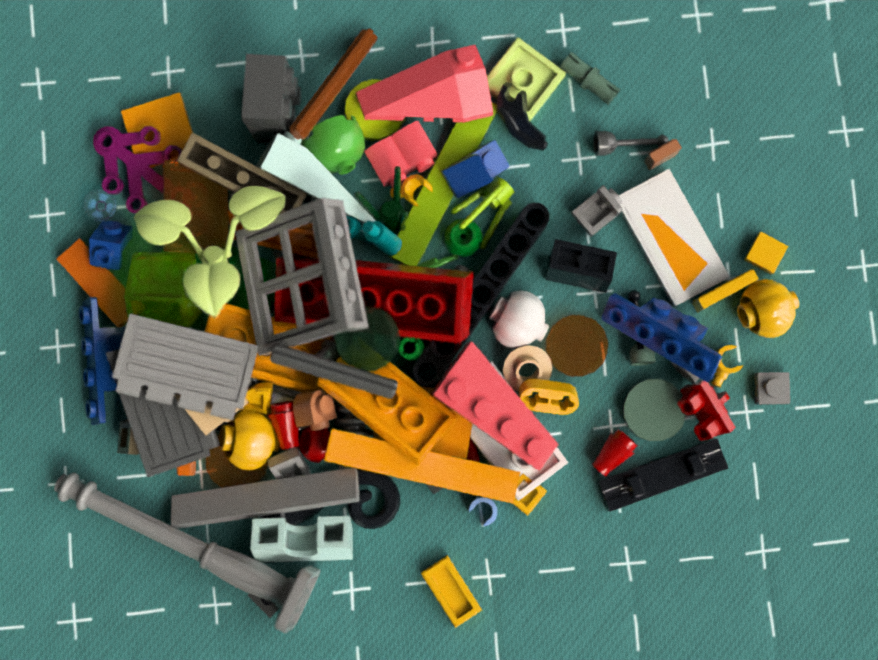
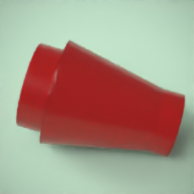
M294 401L270 405L271 412L268 413V416L279 440L280 449H290L299 446V427L296 426L293 412Z
M618 429L614 434L610 433L592 465L601 474L607 476L612 470L634 455L633 450L638 445L623 431Z

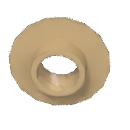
M531 345L521 346L510 352L503 365L505 379L518 392L521 383L525 380H549L552 373V363L547 353L539 347ZM533 363L537 366L534 374L528 377L519 374L522 365Z

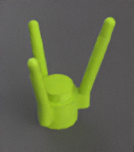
M496 176L491 183L481 187L451 210L452 214H457L482 196L483 201L459 225L460 229H465L488 205L493 209H496L498 206L500 207L484 235L481 249L486 247L505 211L512 205L509 198L514 194V190L504 179Z

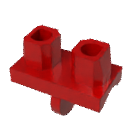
M704 380L693 385H685L680 389L683 396L677 405L682 413L687 416L695 414L699 423L694 426V432L699 440L712 439L715 436L730 433L736 428L727 414V409L723 405L730 398L726 391L716 393L714 388Z

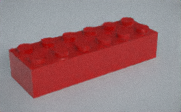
M292 253L296 271L320 263L318 258ZM283 256L276 258L277 278L287 274ZM355 260L368 328L359 331L461 343L469 336L473 272ZM323 276L299 283L306 324L330 317ZM290 288L276 291L274 321L296 324Z

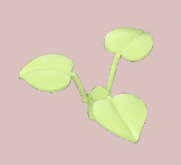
M248 186L237 191L229 201L230 212L235 217L231 220L225 249H221L218 246H209L204 251L201 249L190 230L185 227L191 220V212L184 204L178 201L159 200L141 208L133 218L140 236L145 241L154 245L169 244L179 237L180 232L186 235L197 252L198 258L201 259L202 264H195L188 268L183 277L184 288L190 299L200 309L216 317L224 304L235 294L240 284V276L237 269L229 264L227 259L232 256L231 247L237 224L241 222V225L250 231L268 226L283 210L286 198L281 192L261 186Z

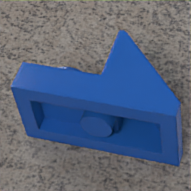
M491 140L445 168L441 173L455 198H459L491 183L494 176L510 166L496 140Z

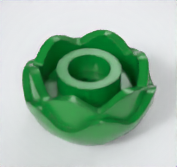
M465 218L456 219L447 226L444 232L446 248L454 255L469 257L482 245L483 236L481 229L474 221L465 229H460L459 225ZM463 234L466 235V239L464 240L460 238V236Z

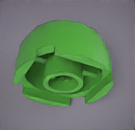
M344 115L326 119L314 126L312 129L313 135L308 140L302 139L300 145L307 148L331 174L339 173L344 175L354 170L355 164L361 159L365 149V138L355 116H351V120H346Z

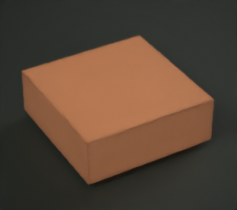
M672 139L649 152L644 162L649 170H652L675 157L682 147L677 139Z

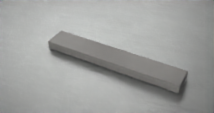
M353 467L173 495L171 502V526L181 529L360 502L358 470Z

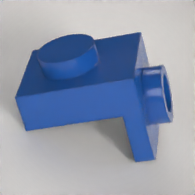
M102 221L89 238L90 265L120 270L122 267V252L133 237V226L123 225L118 221Z

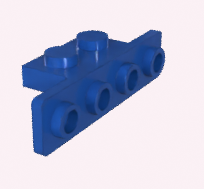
M616 293L609 297L601 317L604 322L705 382H709L713 378L722 355L700 343L708 328L700 324L696 318L684 315L672 308L668 302L655 297L641 307Z
M89 297L79 307V321L81 324H84L85 337L81 339V351L83 355H86L87 368H84L83 381L85 387H89V399L86 400L85 410L87 418H91V425L106 423L104 392L116 391L117 388L115 379L112 378L113 373L106 353L120 349L126 327L99 328L97 297Z

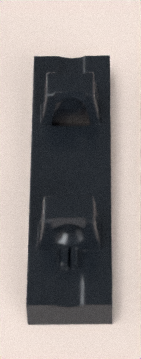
M715 438L597 482L606 507L611 512L726 470L729 467L722 453L719 441ZM684 459H686L691 465V474H689Z

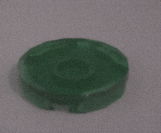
M364 306L368 328L335 334L337 351L347 364L364 371H375L390 363L397 354L400 344L399 329L392 316L384 310L373 306Z

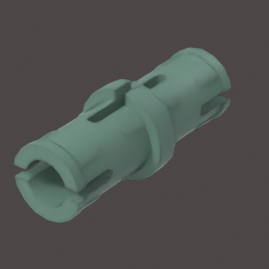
M573 52L566 57L560 66V69L581 83V88L590 90L607 105L613 101L620 91L618 87L599 74V69L590 67Z

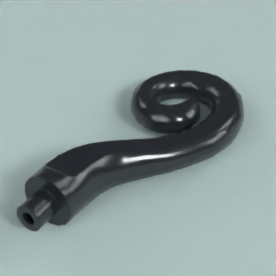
M356 468L358 470L359 485H371L378 488L383 494L384 504L379 513L375 515L364 514L362 504L371 500L372 492L368 489L359 490L360 502L348 503L350 518L356 525L366 529L381 528L390 523L399 511L401 496L398 487L388 475ZM324 507L262 516V519L285 518L287 523L297 525L311 519Z

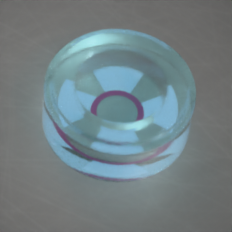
M96 189L86 195L83 208L90 218L102 222L114 216L117 210V203L111 194L106 193L102 189Z

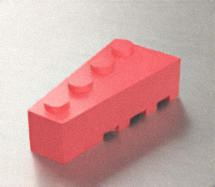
M472 341L464 345L430 393L538 471L542 469L558 446L554 438Z

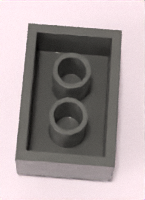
M246 54L241 118L256 143H270L275 134L283 135L285 131L289 132L290 126L297 118L296 105H301L302 90L301 87H298V78L294 77V68L289 66L286 56Z

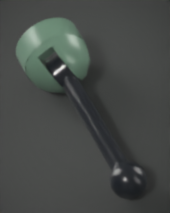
M632 290L628 293V300L638 306L640 293ZM638 341L632 346L629 355L631 366L649 365L656 362L653 350Z

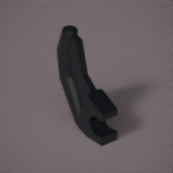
M507 81L503 84L497 97L498 115L512 137L527 148L545 150L548 142L545 141L546 136L528 119L526 92L521 90L516 98L511 97L509 90L512 84Z

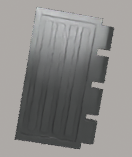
M120 349L106 353L112 373H114ZM143 386L139 398L119 393L147 478L211 456L209 449L220 446L216 430L214 429L205 435L187 411L178 407L179 401L175 397L171 406L146 400L147 386Z

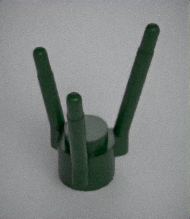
M396 166L394 169L393 200L381 205L379 211H376L360 192H355V197L376 221L381 222L391 231L399 229L403 231L406 229L405 222L408 217V211L404 210L401 205V168Z

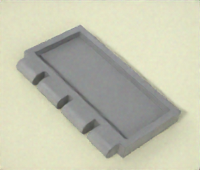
M129 314L112 378L118 379L116 393L139 398L143 386H147L146 400L172 406L175 393L181 394L178 403L179 408L204 413L207 401L213 402L210 415L233 420L236 408L243 409L259 346Z

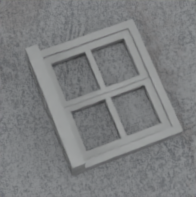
M320 198L277 215L272 223L262 229L250 231L243 228L235 232L256 345L259 346L258 356L270 355L275 344L293 348L344 331H359L368 328L343 200ZM312 222L320 263L296 271L288 231ZM279 235L287 274L264 282L257 243ZM323 276L330 317L306 324L298 284ZM289 287L297 328L274 335L267 294Z

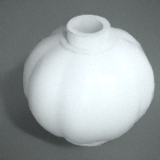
M528 291L511 292L506 299L500 296L489 316V319L494 321L492 331L500 344L511 349L529 345L535 339L541 342L549 328V325L545 323L543 303L537 296Z

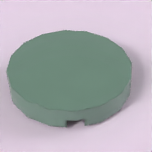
M647 379L635 384L626 394L623 403V418L627 428L636 437L647 441H663L673 437L682 428L686 418V414L682 413L677 405L682 397V393L672 383L662 379Z

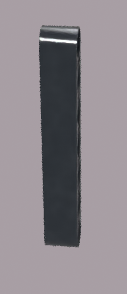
M533 202L522 210L473 280L472 293L475 289L484 288L489 292L490 299L485 303H479L472 296L470 315L472 325L470 326L469 336L461 343L453 342L455 348L448 355L440 354L437 351L436 345L439 342L438 340H431L413 367V375L419 385L432 387L439 382L542 235L550 215L548 209L543 204ZM530 213H537L542 217L543 223L538 226H532L527 222L526 216ZM512 238H520L524 241L525 248L522 251L515 252L509 247L508 241ZM495 263H502L507 267L508 273L503 277H496L491 273L490 267ZM430 364L436 368V376L432 380L424 381L419 377L418 371L422 365Z

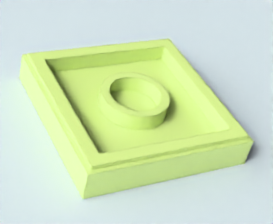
M517 37L487 75L490 95L496 100L503 84L507 81L512 84L509 90L511 97L516 98L517 94L524 90L527 96L526 112L529 121H531L564 79L566 72Z

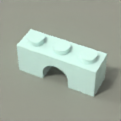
M350 516L317 517V523L310 526L291 525L286 522L285 518L252 519L251 552L254 558L260 562L353 560V527Z

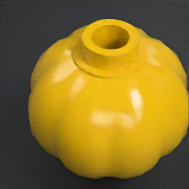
M769 279L757 280L751 283L743 292L740 305L737 307L738 318L742 326L746 329L749 328L751 332L765 338H776L785 334L790 329L796 316L795 309L799 308V300L794 291H788L779 282Z
M247 410L240 411L234 415L233 420H230L227 425H222L220 429L219 449L224 451L225 457L231 464L242 470H255L267 463V459L270 458L271 454L277 452L280 447L271 421L263 414Z

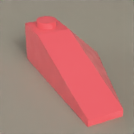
M476 45L445 51L356 92V97L365 120L402 121L405 117H424L423 121L434 122V118H453V122L464 123L493 116L486 69Z

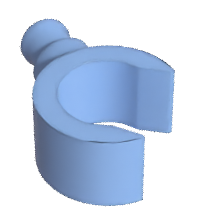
M476 495V499L471 502L468 512L473 510L478 503H488L492 508V514L483 524V526H488L497 517V507L491 499Z

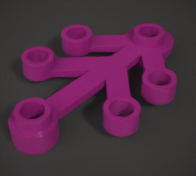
M146 126L140 132L122 134L114 127H102L94 135L93 146L98 154L104 156L106 177L102 181V188L106 193L118 195L124 188L123 181L119 178L118 157L127 167L130 196L126 200V207L130 212L136 214L147 205V201L143 197L141 176L167 196L168 200L175 201L176 195L182 193L184 196L182 204L189 210L193 208L195 196L191 190L173 186L150 167V165L165 163L179 165L178 158L175 161L170 159V153L173 150H177L180 156L183 151L180 147L170 145L164 151L133 154L126 146L143 143L148 146H156L161 140L159 130ZM149 131H153L155 137L152 141L148 142L146 135ZM110 136L112 143L109 147H105L104 139ZM112 180H116L117 187L111 191L109 183ZM135 199L141 201V206L137 210L132 206Z

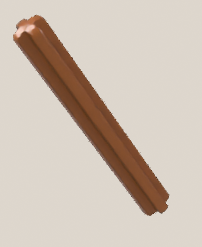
M363 29L290 126L289 132L296 140L306 139L376 43L377 36L372 29Z

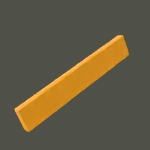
M331 429L324 461L513 504L520 476L518 471L431 451L416 466L387 441Z

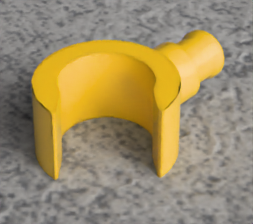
M413 174L403 182L400 198H405L412 205L418 206L417 202L413 199L414 191L423 185L433 192L432 185L421 175ZM391 188L390 195L392 198L394 188Z
M726 345L719 348L716 352L722 355L725 351L732 350L737 346ZM721 359L711 384L721 388L723 381L727 379L728 375L738 372L742 369L743 365L727 368L723 365Z

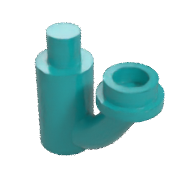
M346 216L351 239L355 237L363 242L374 245L388 256H393L400 251L402 247L400 237L381 222L366 221L361 227L360 221L357 218Z

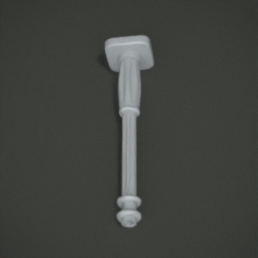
M75 472L70 473L68 476L65 474L61 475L54 487V491L58 493V500L61 502L72 499L76 501V508L83 511L88 507L200 562L202 569H207L232 586L276 603L275 606L281 608L274 627L285 634L296 626L321 572L320 569L310 565L302 568L295 579L292 577L286 578L248 555L220 546L216 542L205 543L98 491L97 484L94 481H90L86 485L79 482V475Z

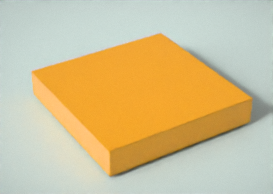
M180 92L121 111L127 133L140 132L144 127L151 126L159 130L161 134V140L156 146H148L144 143L131 145L134 154L164 151L170 145L178 146L183 150L193 132ZM149 131L146 135L148 142L152 141L155 137L153 131ZM173 150L170 153L172 161L179 157L177 150ZM161 164L150 165V167H155Z

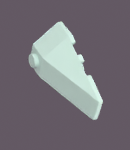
M287 131L283 135L277 133L273 136L257 162L256 167L303 190L308 196L316 200L320 198L343 200L346 215L357 218L363 224L366 221H376L307 148L300 145L302 139L296 140Z

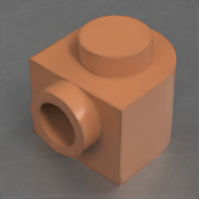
M325 390L302 392L294 399L293 412L297 427L310 426L311 431L330 427L329 420L337 418L333 399Z

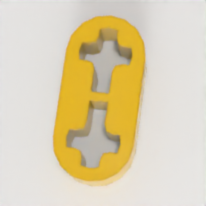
M528 379L521 383L519 387V398L530 411L568 415L573 413L579 406L577 390L569 383ZM532 392H538L534 395V398L528 397L532 395ZM564 396H569V398H566L564 402L559 401L562 400Z

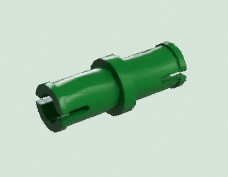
M403 337L399 342L398 349L402 357L413 360L421 356L424 345L421 338ZM409 341L414 342L416 345L414 353L407 351L406 346Z

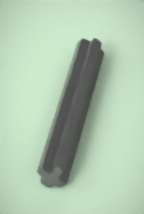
M275 344L271 353L270 361L272 363L389 399L393 398L396 393L398 382L394 379L280 344Z

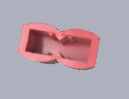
M419 121L403 127L393 135L375 143L364 151L383 187L390 185L392 188H394V169L396 166L401 168V184H403L407 178L406 175L415 170H418L420 173L429 169L435 164L433 160L437 158V152Z

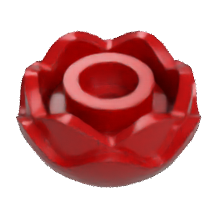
M308 426L302 432L299 448L303 456L310 462L320 463L325 458L330 437L328 428L311 431L310 426Z

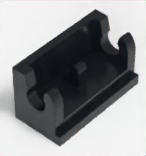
M555 239L545 280L606 293L612 282L617 252Z

